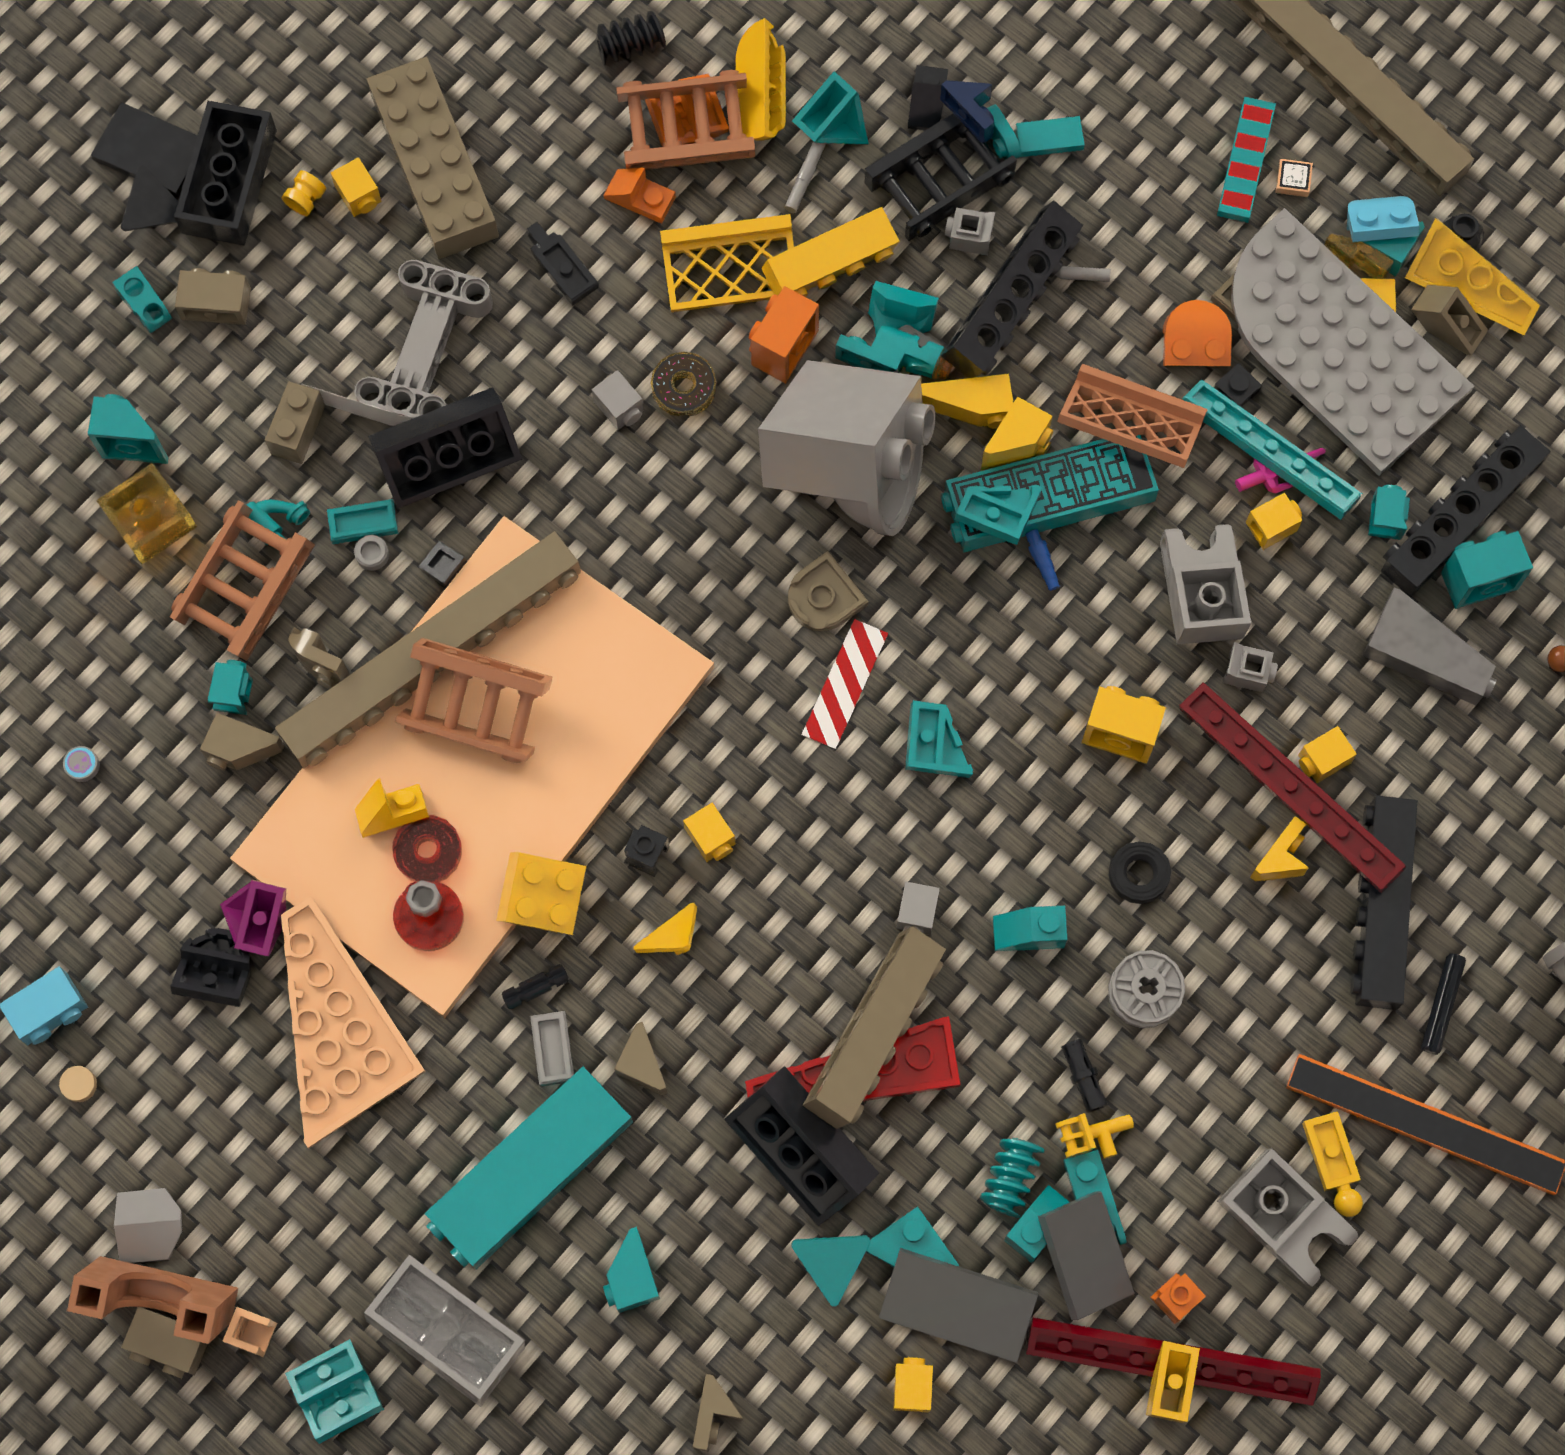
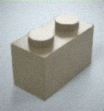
M193 268L191 271L180 270L175 308L181 320L246 325L251 288L246 276L236 271L210 273L201 268Z
M288 381L265 438L271 455L299 464L303 463L325 408V403L319 390Z
M138 1306L121 1348L131 1351L128 1359L147 1366L150 1365L151 1360H155L164 1364L163 1372L182 1379L185 1372L195 1376L208 1344L173 1336L176 1320Z

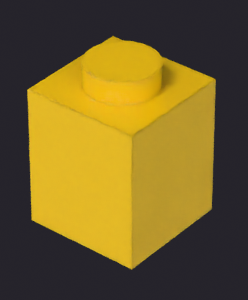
M359 157L330 172L336 190L353 217L361 213H369L375 209L377 204L382 202L378 187Z
M1284 492L1250 511L1246 524L1262 549L1265 550L1298 531L1302 522V512L1298 504L1294 500L1290 501Z
M1338 726L1304 745L1298 754L1300 758L1299 765L1302 771L1308 777L1312 776L1316 783L1321 782L1351 764L1357 755Z
M713 802L683 820L685 831L706 862L713 858L719 861L733 851L732 846L736 844L735 835Z
M908 1357L903 1359V1364L896 1363L893 1410L931 1411L933 1366L925 1365V1359Z

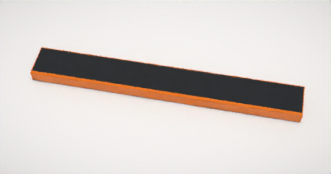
M1298 1054L1286 1088L1351 1115L1553 1196L1557 1194L1565 1171V1160L1302 1054Z

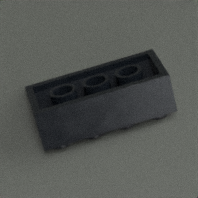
M783 1066L724 1120L810 1218L820 1226L856 1198L877 1177L879 1172L840 1128H834L802 1106L809 1093L790 1071Z

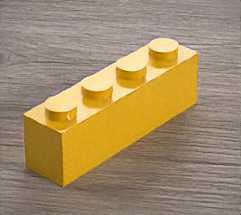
M880 207L767 259L761 269L774 294L779 295L783 287L786 286L805 297L808 295L807 290L818 286L819 290L834 284L837 281L835 277L847 273L848 276H852L865 268L864 264L875 259L876 263H880L894 255L893 250L900 241L885 211Z

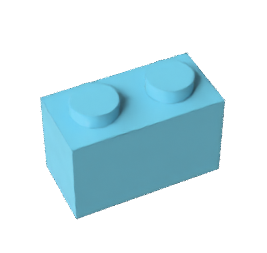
M60 966L0 1003V1008L16 1035L26 1045L31 1043L36 1045L45 1041L51 1036L53 1029L61 1024L69 1025L82 1016L81 1011L88 1008L70 976Z

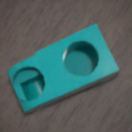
M137 266L112 282L118 295L133 314L139 318L150 334L172 320L169 311Z

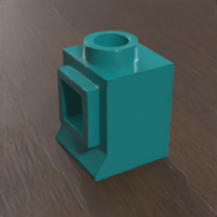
M1397 485L1377 487L1371 502L1369 536L1396 540L1403 538L1407 530L1406 522L1408 520L1410 498L1406 497V490Z
M227 660L226 663L215 662L208 696V703H213L214 711L247 715L244 702H249L253 679L246 670V663L238 660Z

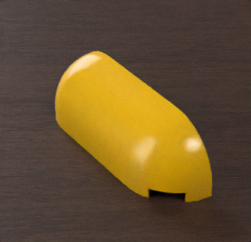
M765 18L757 21L747 29L736 51V70L739 71V74L746 73L747 88L737 89L743 134H746V137H754L756 141L774 138L780 130L784 129L786 123L785 49L783 45L778 46L771 32L774 26Z

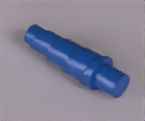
M1038 529L1026 533L1025 535L1030 545L1028 549L1048 589L1052 591L1059 588L1058 577L1055 573L1046 541L1041 539Z

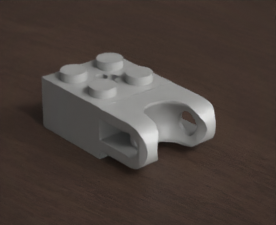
M1229 524L1215 525V530L1209 539L1210 549L1204 551L1195 550L1187 545L1183 532L1179 528L1164 529L1160 546L1177 644L1243 639L1251 625L1241 563L1238 561L1233 530Z
M1272 1148L1266 1149L1217 1201L1303 1284L1311 1287L1319 1281L1321 1276L1320 1270L1309 1257L1308 1246L1312 1238L1320 1233H1324L1341 1245H1352L1358 1239L1357 1231ZM1265 1193H1275L1277 1195V1198L1274 1200L1278 1203L1276 1208L1265 1207L1263 1203L1265 1201L1263 1199Z

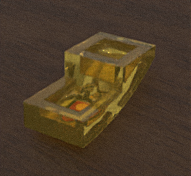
M1330 234L1324 244L1349 269L1356 264L1373 279H1385L1394 263L1393 260L1377 249L1361 241L1352 242V238Z

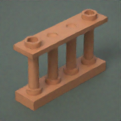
M726 70L720 72V76L643 85L641 81H629L624 83L623 87H617L618 102L628 101L633 146L630 148L631 151H624L626 169L643 167L645 170L754 158V137H746V134H743L737 90L747 88L746 73L739 74L737 70ZM725 90L730 135L727 136V140L714 141V138L710 136L705 93ZM692 94L698 139L693 144L682 145V142L678 141L673 96ZM660 98L666 142L663 143V147L650 148L649 145H646L641 100Z
M238 500L236 505L231 506L225 513L222 529L186 590L175 598L171 607L173 612L170 618L183 625H186L190 617L226 637L229 643L226 650L247 661L315 544L296 532L292 539L288 538L286 540L249 519L248 517L253 509ZM241 530L280 551L281 557L275 568L271 567L269 569L231 547ZM224 559L263 580L262 584L264 586L258 597L254 596L251 598L214 576ZM207 588L245 609L247 615L241 626L234 627L197 606Z
M421 638L413 644L410 658L420 660L419 664L422 665L412 710L405 708L396 716L395 723L405 725L404 729L413 733H424L425 731L501 754L504 760L513 763L526 762L534 754L535 747L523 744L533 700L538 698V696L542 697L550 690L552 676L425 638ZM440 667L453 670L452 674L455 675L444 720L425 714L435 671ZM472 677L483 679L485 684L488 685L477 730L458 724L468 679ZM505 686L518 690L520 695L510 739L490 734L500 691Z

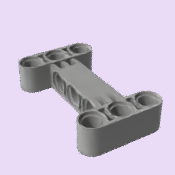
M419 260L406 261L398 270L403 293L407 298L418 301L419 305L391 381L375 377H365L357 382L354 390L358 402L412 419L446 406L443 398L429 393L457 313L481 318L489 314L493 306L489 285L485 280ZM412 277L422 278L417 283H408V280ZM449 285L453 287L448 292L438 291L442 286ZM476 294L484 296L479 301L469 300L470 297ZM369 393L379 394L372 401L364 400L365 396ZM400 402L410 403L409 407L404 410L395 409Z

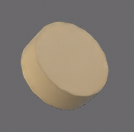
M73 1066L62 1074L59 1087L61 1093L67 1099L73 1102H84L94 1095L97 1089V1080L89 1069L83 1066Z

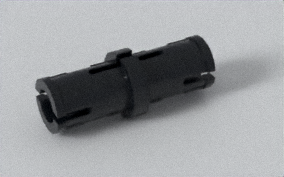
M1077 1039L1061 1046L1072 1073L1070 1079L1072 1084H1076L1080 1092L1086 1112H1094L1107 1106L1108 1103L1097 1079L1098 1070L1092 1066L1083 1040Z

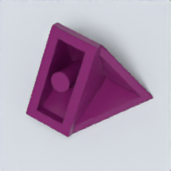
M251 880V882L221 903L220 906L235 943V948L270 956L282 931L281 914L286 912V888Z

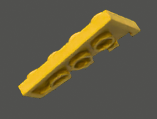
M1435 218L1405 276L1406 279L1425 288L1427 285L1458 287L1476 313L1522 335H1525L1540 307L1538 302L1438 218Z

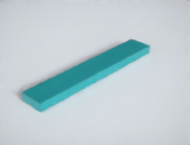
M1201 379L1182 398L1184 401L1206 408L1207 412L1203 420L1204 423L1340 520L1359 501L1362 495L1359 490Z

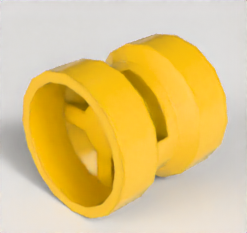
M300 170L294 178L293 188H287L281 198L290 209L300 215L308 216L314 208L313 202L322 197L326 191V186L314 175Z

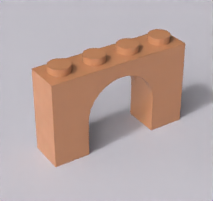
M100 1256L74 1275L67 1311L103 1319L113 1310L122 1307L139 1306L157 1309L177 1316L173 1336L209 1344L230 1324L234 1313L238 1288Z

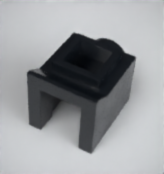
M643 825L640 826L639 830L634 829L624 849L626 856L624 863L655 877L658 872L655 864L661 852L667 853L670 847L668 837Z

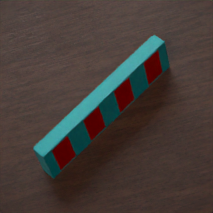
M1244 97L1217 216L1246 223L1249 222L1276 103Z

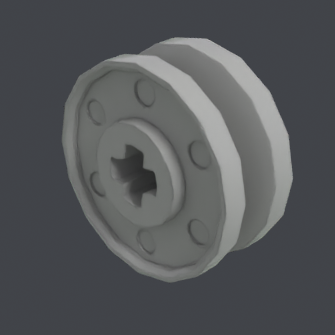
M1153 950L1137 951L1125 957L1112 973L1108 985L1109 1002L1115 1014L1125 1023L1138 1028H1154L1167 1022L1180 1007L1185 994L1184 977L1178 965L1167 955ZM1150 984L1153 987L1151 993L1142 994L1139 990L1142 985L1145 987Z

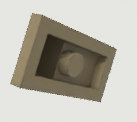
M710 1374L705 1376L692 1447L695 1450L708 1452L709 1444L716 1445L720 1423L713 1422L714 1416L743 1420L715 1377Z

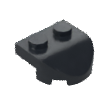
M211 928L205 931V935L199 936L194 940L188 938L180 949L181 960L171 984V993L240 1007L251 977L250 953L235 948L230 930Z

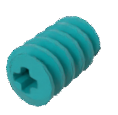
M1018 1138L1002 1139L999 1145L1006 1152L995 1154V1160L1002 1166H991L990 1173L997 1179H987L985 1181V1186L991 1192L981 1193L980 1199L993 1210L1008 1216L1021 1218L1013 1208L1014 1206L1025 1207L1026 1203L1018 1197V1194L1030 1193L1031 1189L1023 1184V1180H1035L1036 1176L1027 1169L1029 1166H1040V1162L1032 1155L1033 1153H1044L1045 1149Z

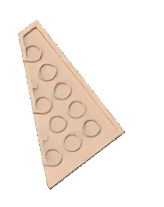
M309 896L281 914L288 973L289 1000L292 1013V1030L296 1053L297 1079L300 1092V1109L302 1113L304 1143L307 1148H311L426 1072L313 898Z

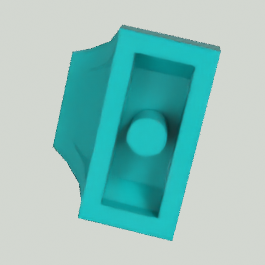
M875 281L868 314L873 320L876 335L882 325L891 326L896 329L904 325H910L921 333L930 331L934 323L939 298Z

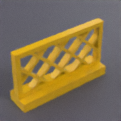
M790 214L660 231L671 312L770 300L774 292L767 278L765 279L751 268L761 255L767 259L773 257L765 251L772 241L786 240L787 250L794 247ZM765 242L762 247L756 244ZM740 245H749L757 251V254L748 265L733 255ZM725 247H732L730 251L725 249ZM709 249H717L725 255L716 269H713L701 260L702 256ZM694 251H700V252L697 254V256L692 253V252H694ZM684 253L693 260L683 274L671 266V254ZM729 259L744 269L734 283L719 273ZM697 263L711 273L702 287H699L687 278ZM747 273L762 283L755 293L747 294L737 287ZM673 274L679 278L675 284L673 281ZM715 277L730 287L723 297L714 298L705 291ZM683 281L697 291L691 301L676 303L675 291ZM765 287H768L770 290H772L762 292L765 289ZM733 291H735L736 293L739 294V295L730 296ZM701 295L706 298L703 300H698Z

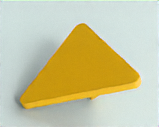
M690 903L633 947L635 952H675L676 955H680L689 951L697 913L696 904Z

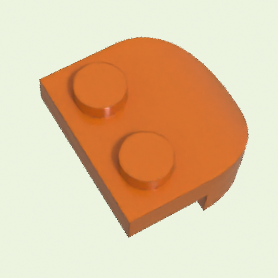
M1191 300L1180 304L1167 316L1163 326V366H1231V324L1227 315L1218 306L1207 301Z

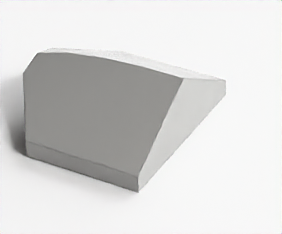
M166 1188L117 1193L114 1229L119 1260L133 1264L170 1260L182 1233V1211Z

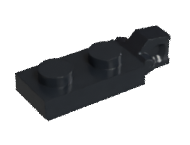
M538 222L527 228L528 237L534 244L530 248L534 258L572 306L599 288L597 280L560 234L557 235L553 232L548 235Z

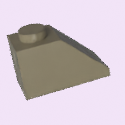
M1427 285L1411 309L1427 332L1466 355L1474 353L1488 331L1458 287Z
M216 713L200 747V751L207 759L206 763L214 768L225 771L226 767L240 770L281 753L285 745L279 736Z

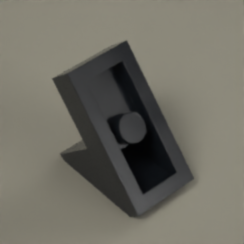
M916 65L908 129L925 131L941 121L944 104L940 100L941 85L947 80L948 69Z

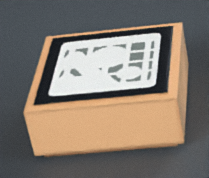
M1280 159L1276 193L1308 197L1313 163Z

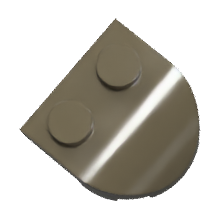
M293 627L288 636V641L301 665L308 673L317 678V683L330 689L350 675L344 661L327 652L318 633L305 628L300 631Z

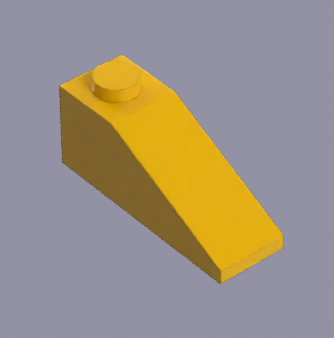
M1009 374L921 384L923 404L933 405L936 413L979 427L988 426L992 429H998L1013 405Z

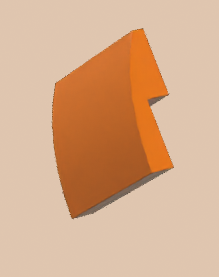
M703 74L679 80L705 78L710 76L709 74ZM706 92L710 136L716 138L727 133L729 126L716 92ZM693 95L673 96L678 141H681L682 145L693 144L698 139ZM660 98L645 99L663 147V143L666 142Z

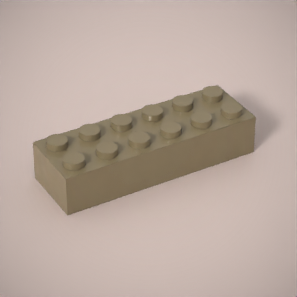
M427 56L366 78L371 97L438 260L498 238L496 220Z

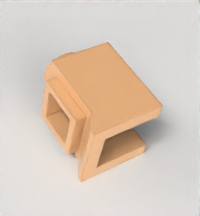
M236 1307L223 1342L264 1357L277 1323L271 1319Z

